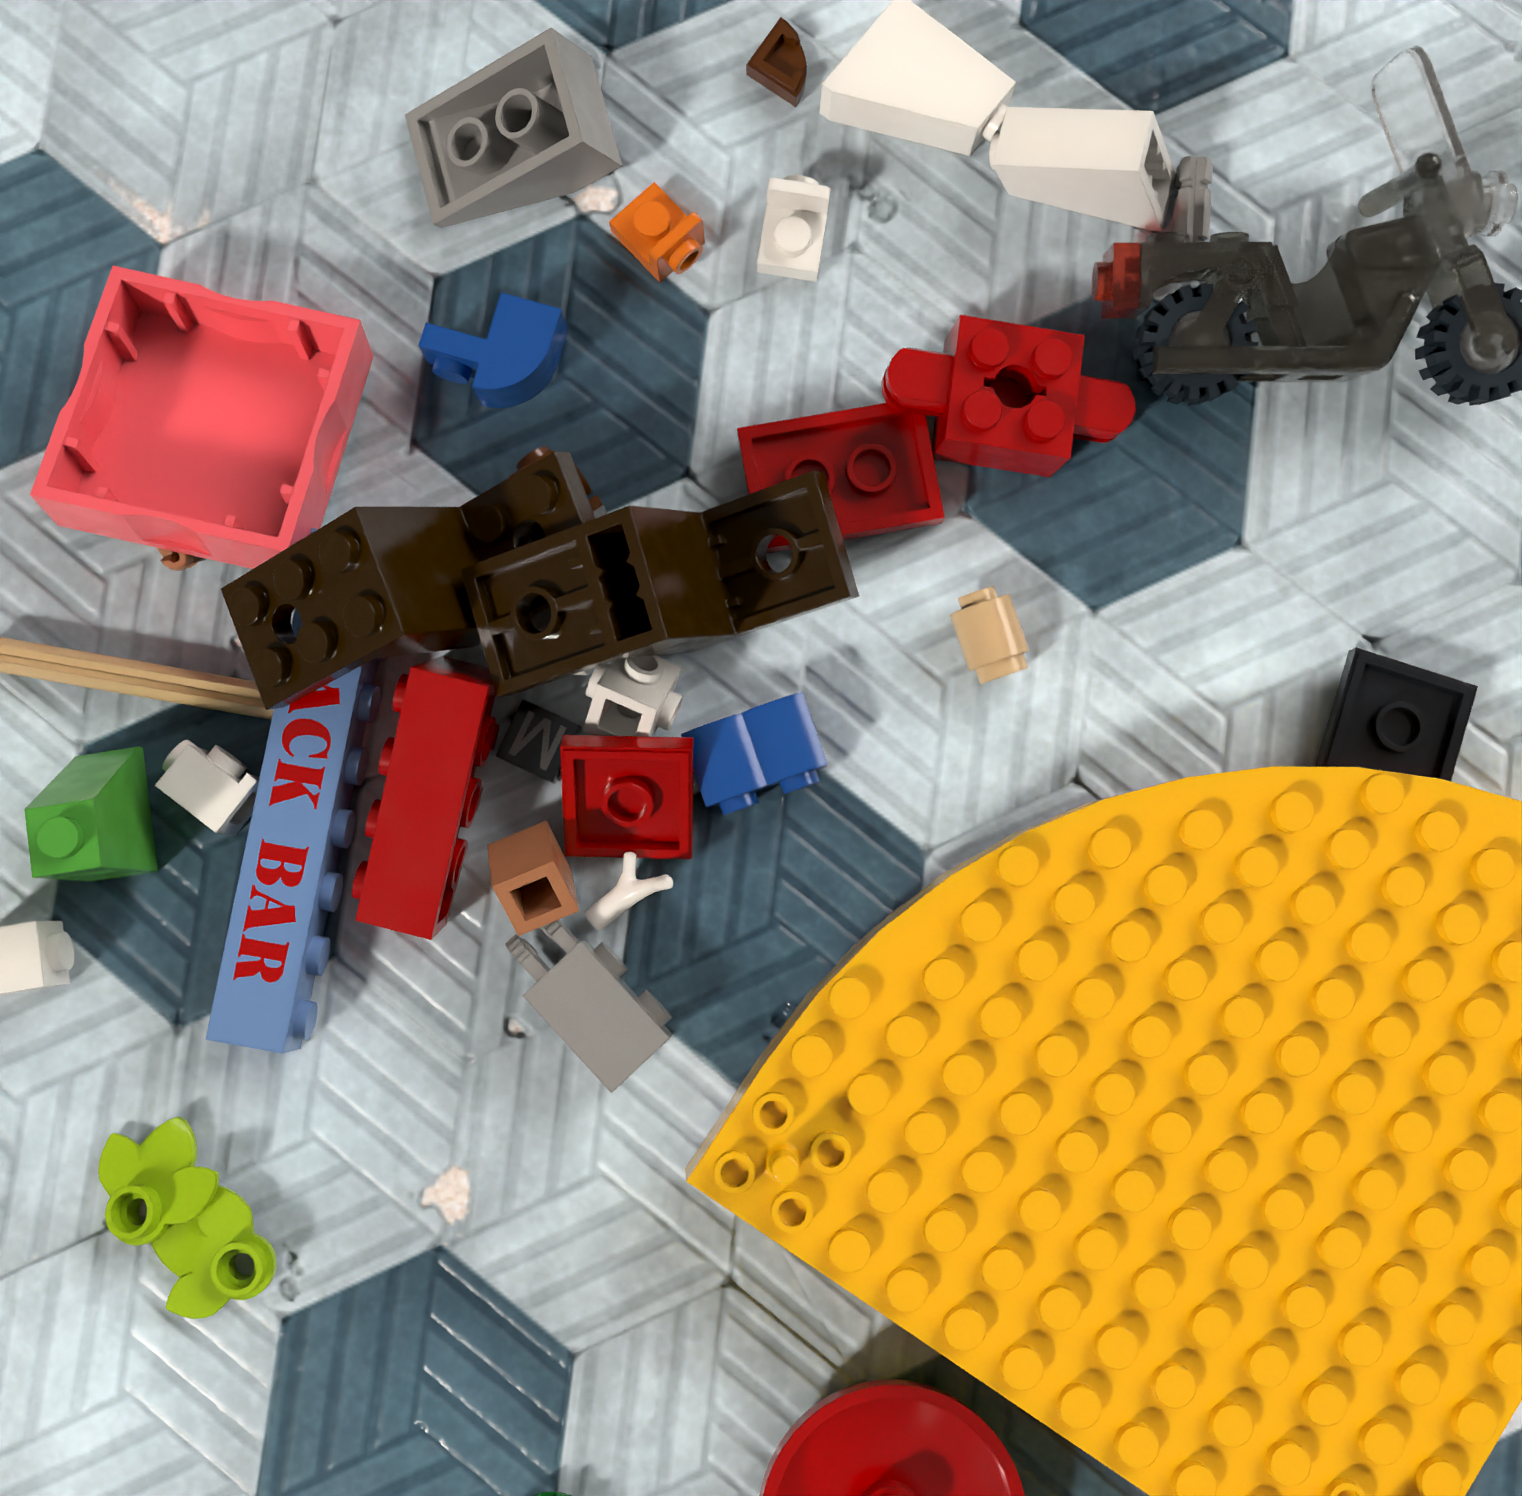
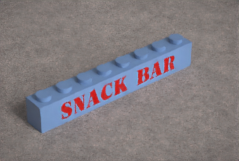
M311 528V533L318 529ZM295 608L291 626L297 637L298 631L302 627V620ZM388 657L375 658L283 708H276L273 711L205 1040L284 1054L301 1049L302 1040L308 1041L313 1033L318 1006L317 1002L310 1001L315 975L321 976L324 973L329 959L330 939L323 937L328 911L335 912L341 899L343 876L336 873L341 848L347 849L349 847L355 830L356 814L355 811L349 810L353 786H360L367 770L368 750L362 747L366 722L373 723L379 710L381 690L380 686L374 685L379 660L386 661Z

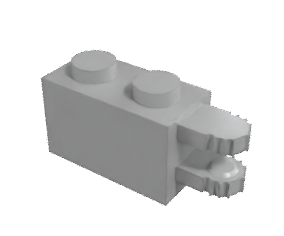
M561 920L540 927L541 930L551 940H555L566 952V955L550 969L538 956L535 948L526 939H522L515 934L505 945L515 959L536 981L522 996L610 1093L616 1090L673 1035L665 1026L672 1018L669 1012L647 989L639 996L634 993L621 978L628 971V968L604 942H601L594 949L588 941H579Z

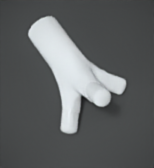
M626 852L623 858L622 873L617 884L611 891L586 909L585 916L595 929L601 931L643 898L660 890L671 889L673 887V879L667 874L642 880L637 879L635 876L636 854L634 852Z

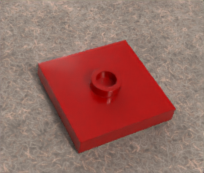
M562 735L560 756L565 857L624 858V853L634 852L636 858L692 859L693 738Z

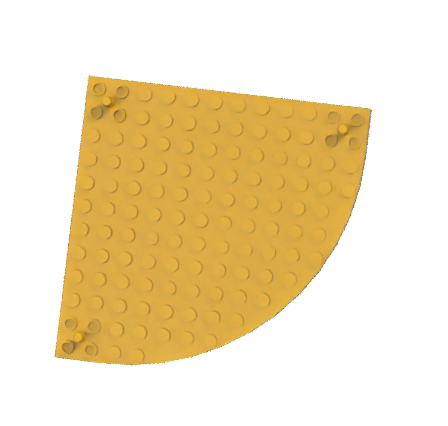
M1271 766L1192 776L1085 803L1039 824L1015 832L976 856H972L936 877L927 887L905 904L900 905L887 915L883 921L872 928L857 945L855 944L837 962V965L813 989H810L759 1056L686 1166V1182L1149 1496H1465L1522 1401V801L1444 779L1361 767Z

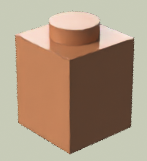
M547 820L487 845L492 888L518 936L579 911L571 867Z

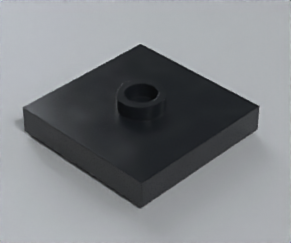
M1357 647L1349 650L1315 767H1361L1451 781L1478 686Z

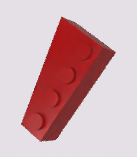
M441 656L411 666L409 675L403 673L400 676L393 697V711L400 713L395 738L388 737L379 761V774L386 776L382 799H375L366 821L365 835L373 838L369 859L360 863L352 886V898L359 899L355 921L432 940L447 925L468 848V841L458 838L460 827L469 828L476 811H478L484 787H482V780L475 778L474 774L477 766H484L490 749L494 750L501 726L496 724L495 717H491L496 693L488 667Z

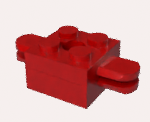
M966 315L959 316L945 338L943 353L911 347L902 348L889 362L881 381L882 395L889 407L897 411L935 417L931 446L934 459L1044 477H1051L1071 459L1073 439L1104 444L1111 442L1129 426L1136 411L1135 398L1126 384L1114 380L1080 375L1085 335Z

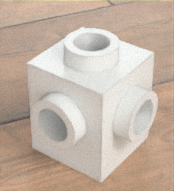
M658 655L620 658L611 661L610 664L605 663L596 666L586 690V696L591 697L592 701L582 732L601 736L653 737L658 727L669 731L683 700V695L674 692L682 667L664 660Z

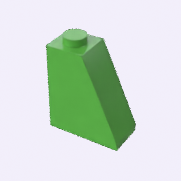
M138 746L75 756L24 809L32 878L96 882L158 872L142 747Z

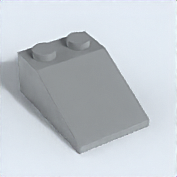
M549 28L405 114L433 225L439 228L569 195L622 167L592 56L553 28Z

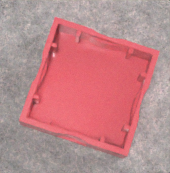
M112 266L84 343V356L79 379L73 393L58 415L30 496L61 527L254 569L310 535L311 528H321L374 357L361 321L277 301H250L232 298L209 290L200 284Z

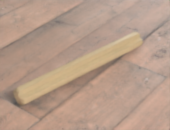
M0 637L1 673L272 720L274 709H265L255 681Z

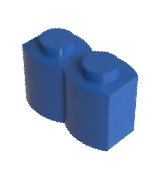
M803 692L765 703L681 734L682 737L693 738V771L706 807L711 808L720 805L723 816L759 804L756 792L780 784L783 794H788L820 782L816 771L828 766Z

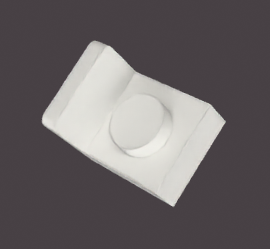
M789 175L784 179H769L767 206L757 259L758 273L817 282L831 188L819 185L816 180L802 175Z

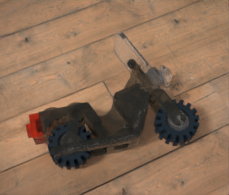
M1416 45L1401 51L1376 73L1372 79L1371 91L1374 105L1400 175L1364 194L1358 202V211L1365 217H1374L1403 202L1404 217L1355 228L1340 235L1326 249L1328 260L1325 266L1307 282L1291 283L1278 246H1273L1272 242H1249V234L1244 232L1213 234L1210 236V242H1185V234L1179 232L1153 233L1146 236V242L1113 243L1103 254L1102 262L1094 263L1092 298L1093 301H1102L1101 319H1136L1150 307L1156 290L1170 284L1199 282L1196 288H1191L1190 284L1180 287L1172 294L1169 293L1143 317L1145 320L1137 328L1134 337L1139 339L1138 346L1133 349L1134 360L1138 359L1137 382L1151 383L1152 386L1149 390L1156 396L1160 394L1168 396L1166 402L1176 405L1181 402H1188V406L1214 400L1233 390L1240 382L1353 381L1379 371L1388 365L1425 292H1427L1433 309L1426 316L1430 322L1419 328L1416 338L1425 340L1423 346L1415 349V360L1425 358L1427 367L1419 370V373L1423 380L1429 378L1435 380L1436 384L1430 390L1437 396L1448 393L1450 395L1448 402L1457 405L1469 402V406L1503 399L1511 396V393L1522 390V302H1520L1522 290L1515 287L1505 292V284L1494 282L1484 253L1475 244L1469 246L1467 239L1478 234L1481 236H1496L1501 232L1504 224H1508L1513 220L1518 203L1517 188L1514 184H1509L1507 174L1504 171H1488L1484 177H1481L1478 171H1471L1433 65L1422 47ZM1257 331L1262 346H1258L1259 342H1252V333Z

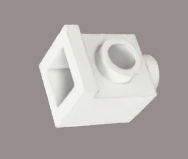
M184 740L169 753L162 766L165 773L155 786L215 833L236 836L252 816L260 777L248 773L242 777L241 775L247 767L232 754L217 745L209 752L208 750L198 748L189 740Z

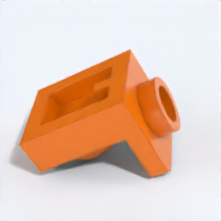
M655 182L609 221L611 232L659 283L673 271L676 274H681L688 270L703 252L702 246L705 244L703 220L695 212L687 216Z

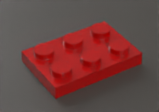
M887 403L737 428L748 495L813 470L824 472L843 540L942 524L945 519L926 415L897 411L889 407ZM780 535L769 543L766 554L791 550L792 548L788 540Z

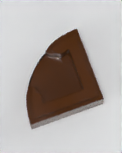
M780 17L746 64V75L794 107H797L806 84V58L797 32L786 20Z

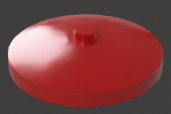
M889 1379L868 1381L846 1387L832 1393L806 1411L791 1426L771 1457L759 1496H1025L1021 1479L1007 1449L995 1432L976 1412L962 1401L935 1387L914 1381Z

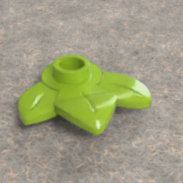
M174 1117L159 1125L140 1145L133 1139L119 1133H111L106 1141L98 1168L99 1181L110 1196L105 1209V1220L110 1232L125 1244L138 1246L155 1242L166 1232L170 1224H184L194 1221L205 1211L215 1196L219 1184V1173L207 1167L194 1166L197 1160V1142L193 1130L183 1117ZM143 1201H145L147 1206V1215L144 1222L139 1217V1207Z
M218 1185L213 1200L199 1217L189 1223L170 1224L166 1232L158 1240L151 1243L161 1262L179 1277L170 1291L165 1307L168 1311L186 1318L200 1319L213 1316L230 1299L246 1300L253 1298L270 1285L276 1273L277 1259L275 1251L263 1236L255 1233L250 1206L240 1195L221 1185ZM239 1253L248 1254L253 1259L254 1271L252 1275H243L237 1270L235 1260Z

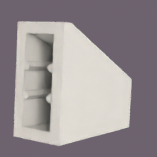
M893 0L822 83L819 113L829 121L970 156L984 139L991 143L994 134L1001 131L1006 108L1009 107L1016 81L911 0Z
M1032 107L1006 108L1001 131L992 137L989 159L991 168L996 171L1008 195L1149 231H1163L1176 173L1153 111Z

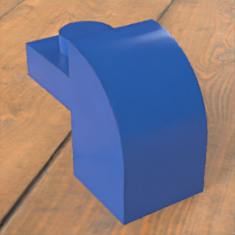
M501 292L487 339L425 323L418 347L429 366L433 367L432 372L459 384H468L469 379L473 378L472 389L481 406L507 408L532 399L547 386L558 366L568 328L562 309Z

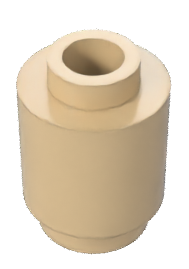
M994 586L958 598L961 610L950 614L968 670L976 671L979 683L983 684L1027 669L1028 665L1024 653L1028 652L1029 648L1010 594L997 597Z

